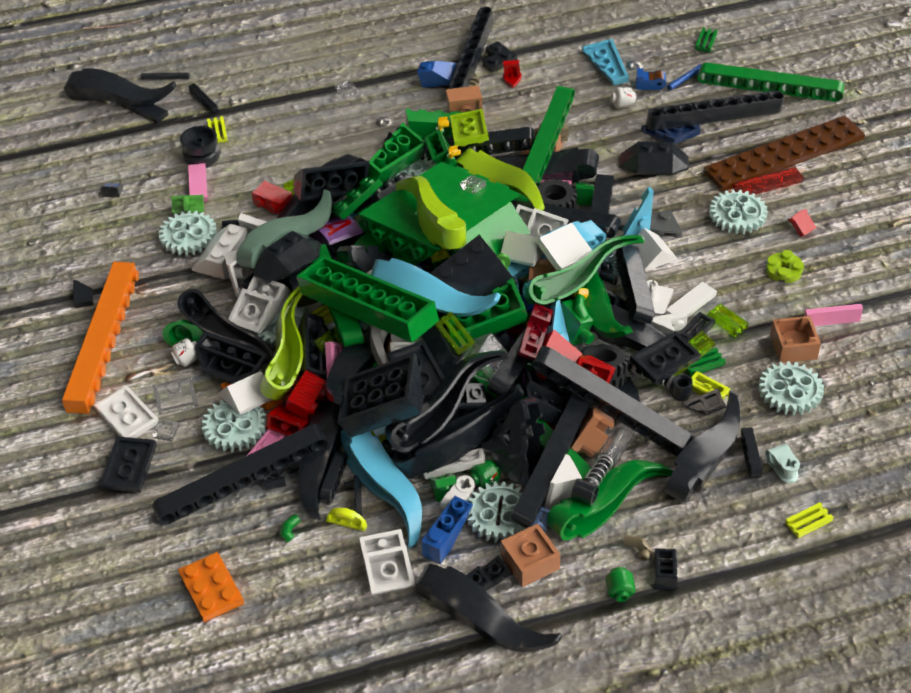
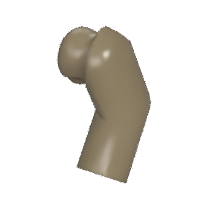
M628 535L624 537V545L636 547L641 560L646 561L652 556V548L644 538Z

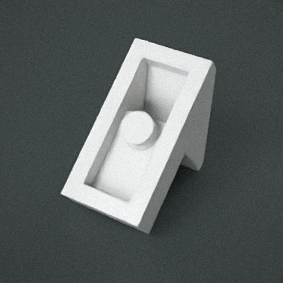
M685 311L653 317L650 325L669 335L675 331H681L687 325L688 316Z

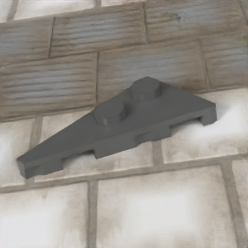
M671 210L651 214L650 231L664 236V233L676 234L677 238L682 237V230ZM629 218L620 219L621 225L618 230H623Z

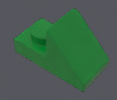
M576 182L577 205L591 206L594 184Z
M451 473L438 477H429L428 479L437 502H441L447 492L457 483L455 475Z

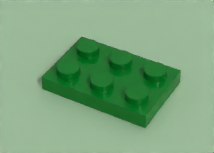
M370 176L363 178L359 182L360 186L356 189H351L343 201L340 200L333 206L334 209L331 213L336 218L344 220L379 189L383 183L379 179Z

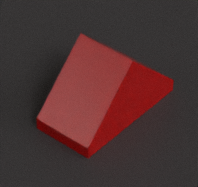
M590 355L579 356L576 362L610 383L615 371V367Z

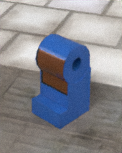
M637 68L636 90H661L666 87L665 72L661 70L644 72L643 68Z

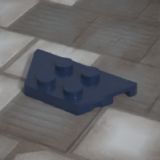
M646 124L641 126L642 133L666 142H673L674 144L700 135L701 130L699 124L656 131L649 130Z

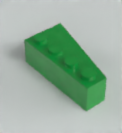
M405 108L406 126L425 141L424 137L435 132L436 127H438V118L448 117L449 127H443V136L445 138L453 137L450 115L463 112L450 111V113H443L442 110L426 112L425 109L411 111V109Z
M402 123L399 129L392 134V137L369 160L368 177L377 178L382 183L421 159L427 146L426 142Z
M513 278L508 280L507 284L503 287H497L492 291V294L499 293L501 296L499 301L488 310L472 316H452L445 321L456 348L529 321L526 308Z

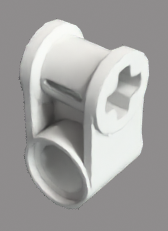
M467 475L459 477L457 483L444 496L440 508L445 509L454 496L468 501V498H472L475 486L474 480Z

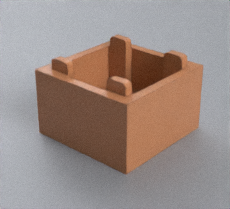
M479 85L446 89L447 113H450V111L468 112L482 109V95Z
M811 316L774 319L772 321L770 338L779 362L787 363V361L798 362L818 359L821 342Z
M538 523L501 540V557L522 587L560 569V553Z

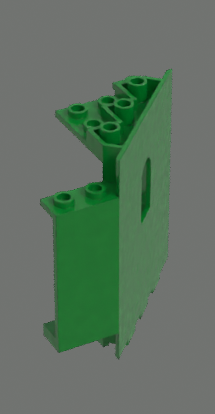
M444 162L436 164L419 175L427 179L438 199L465 221L466 244L480 234L492 251L498 255L502 250L506 230L525 235L531 233L511 203L512 200L521 194L510 190L509 186L499 182H490L489 178L479 174L473 175L467 169L459 166L453 167ZM406 190L393 191L358 213L359 215L355 217L363 231L366 233L370 230L378 244L385 242L395 259L414 266L443 248L438 244L433 245L423 234L418 218L415 216L417 214L416 198L413 193ZM461 248L446 250L448 251L449 255L452 256Z

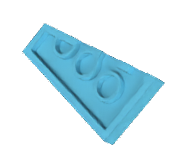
M613 39L582 47L583 53L614 86L629 82V76Z

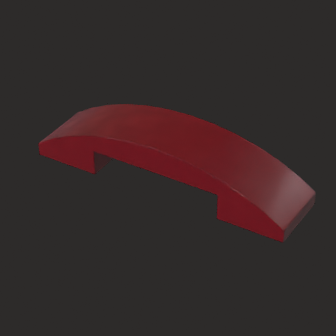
M535 303L518 355L533 361L535 360L540 347H542L553 310Z

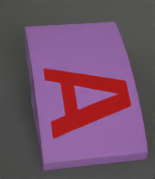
M348 216L344 220L336 217L331 218L323 227L312 234L315 240L319 239L321 245H331L359 235L363 231Z

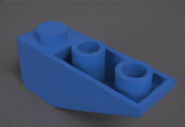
M457 496L453 497L421 540L422 556L441 565L451 551L473 507L472 503Z

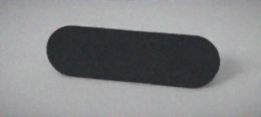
M354 475V480L344 482V488L354 487L355 498L352 511L362 516L361 481L358 475Z

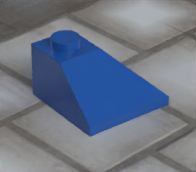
M420 62L417 73L422 88L449 85L457 62Z

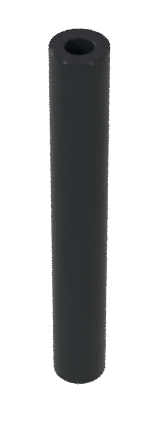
M189 72L141 73L142 80L190 78Z

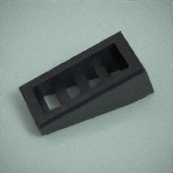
M655 549V589L677 590V549Z

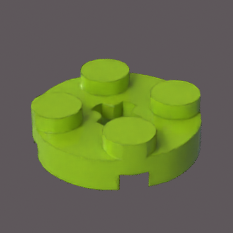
M784 250L783 252L771 255L767 259L766 272L773 280L779 282L780 279L785 280V283H792L801 278L804 263L799 257L793 255L792 251Z

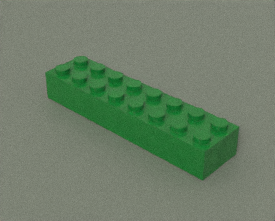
M322 256L296 276L302 295L411 343L439 321L434 301L326 256Z

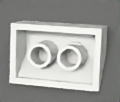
M229 224L217 232L192 267V271L225 280L229 271L224 253L238 250L239 246L246 240V235H248L247 228Z

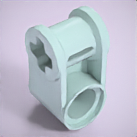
M782 444L766 450L767 462L777 473L780 480L787 484L796 482L800 462L794 456L790 447L787 444Z

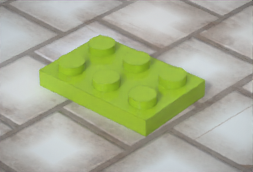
M483 109L450 115L455 145L464 147L468 144L483 143L489 140Z

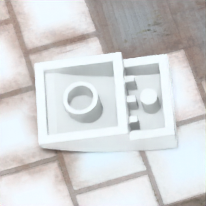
M519 204L516 208V211L531 232L528 235L534 237H541L552 230L567 225L569 221L536 208L531 209Z
M253 276L248 289H242L228 320L244 329L260 334L278 314L291 290L286 285L275 281L265 284Z
M401 529L359 537L372 595L415 586Z

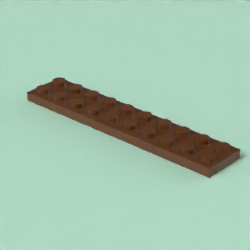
M844 115L704 167L703 172L724 192L861 141L865 138V133Z

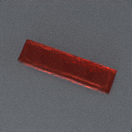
M796 167L735 182L733 183V189L736 193L741 190L742 193L748 191V195L753 193L756 195L802 183L804 177Z

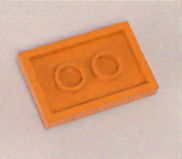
M218 552L178 569L179 575L204 622L244 604V599Z

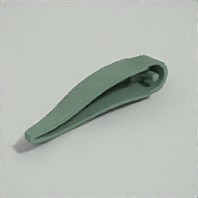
M323 190L322 198L314 210L304 215L273 219L252 230L246 235V240L238 248L236 258L238 264L243 268L255 270L264 249L289 232L295 231L308 235L323 227L328 222L331 214L332 198L330 191Z

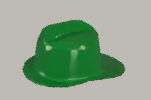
M180 319L167 324L163 329L162 335L165 342L173 347L174 344L185 338L197 343L204 332L190 321Z

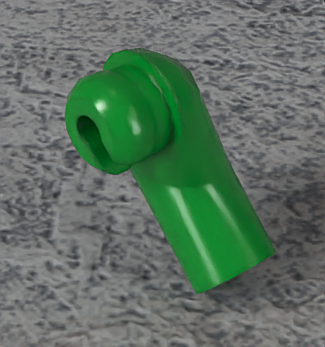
M296 514L292 515L280 526L279 536L286 543L294 538V534L291 531L301 522Z

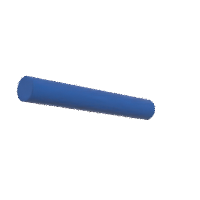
M701 64L668 84V90L671 91L696 75Z

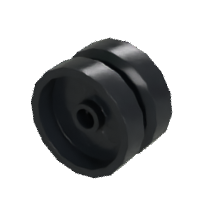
M203 125L194 126L181 134L180 144L186 164L205 163L207 167L219 159L220 149L217 133L214 129Z

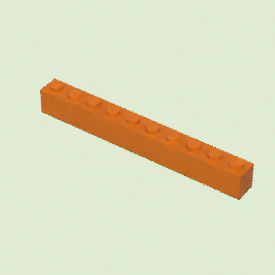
M113 262L62 398L66 413L89 414L91 407L95 404L96 393L100 390L101 379L105 376L106 365L111 359V350L115 348L116 336L120 334L121 322L125 320L126 308L130 305L131 294H134L135 282L139 280V271L136 270L135 263Z

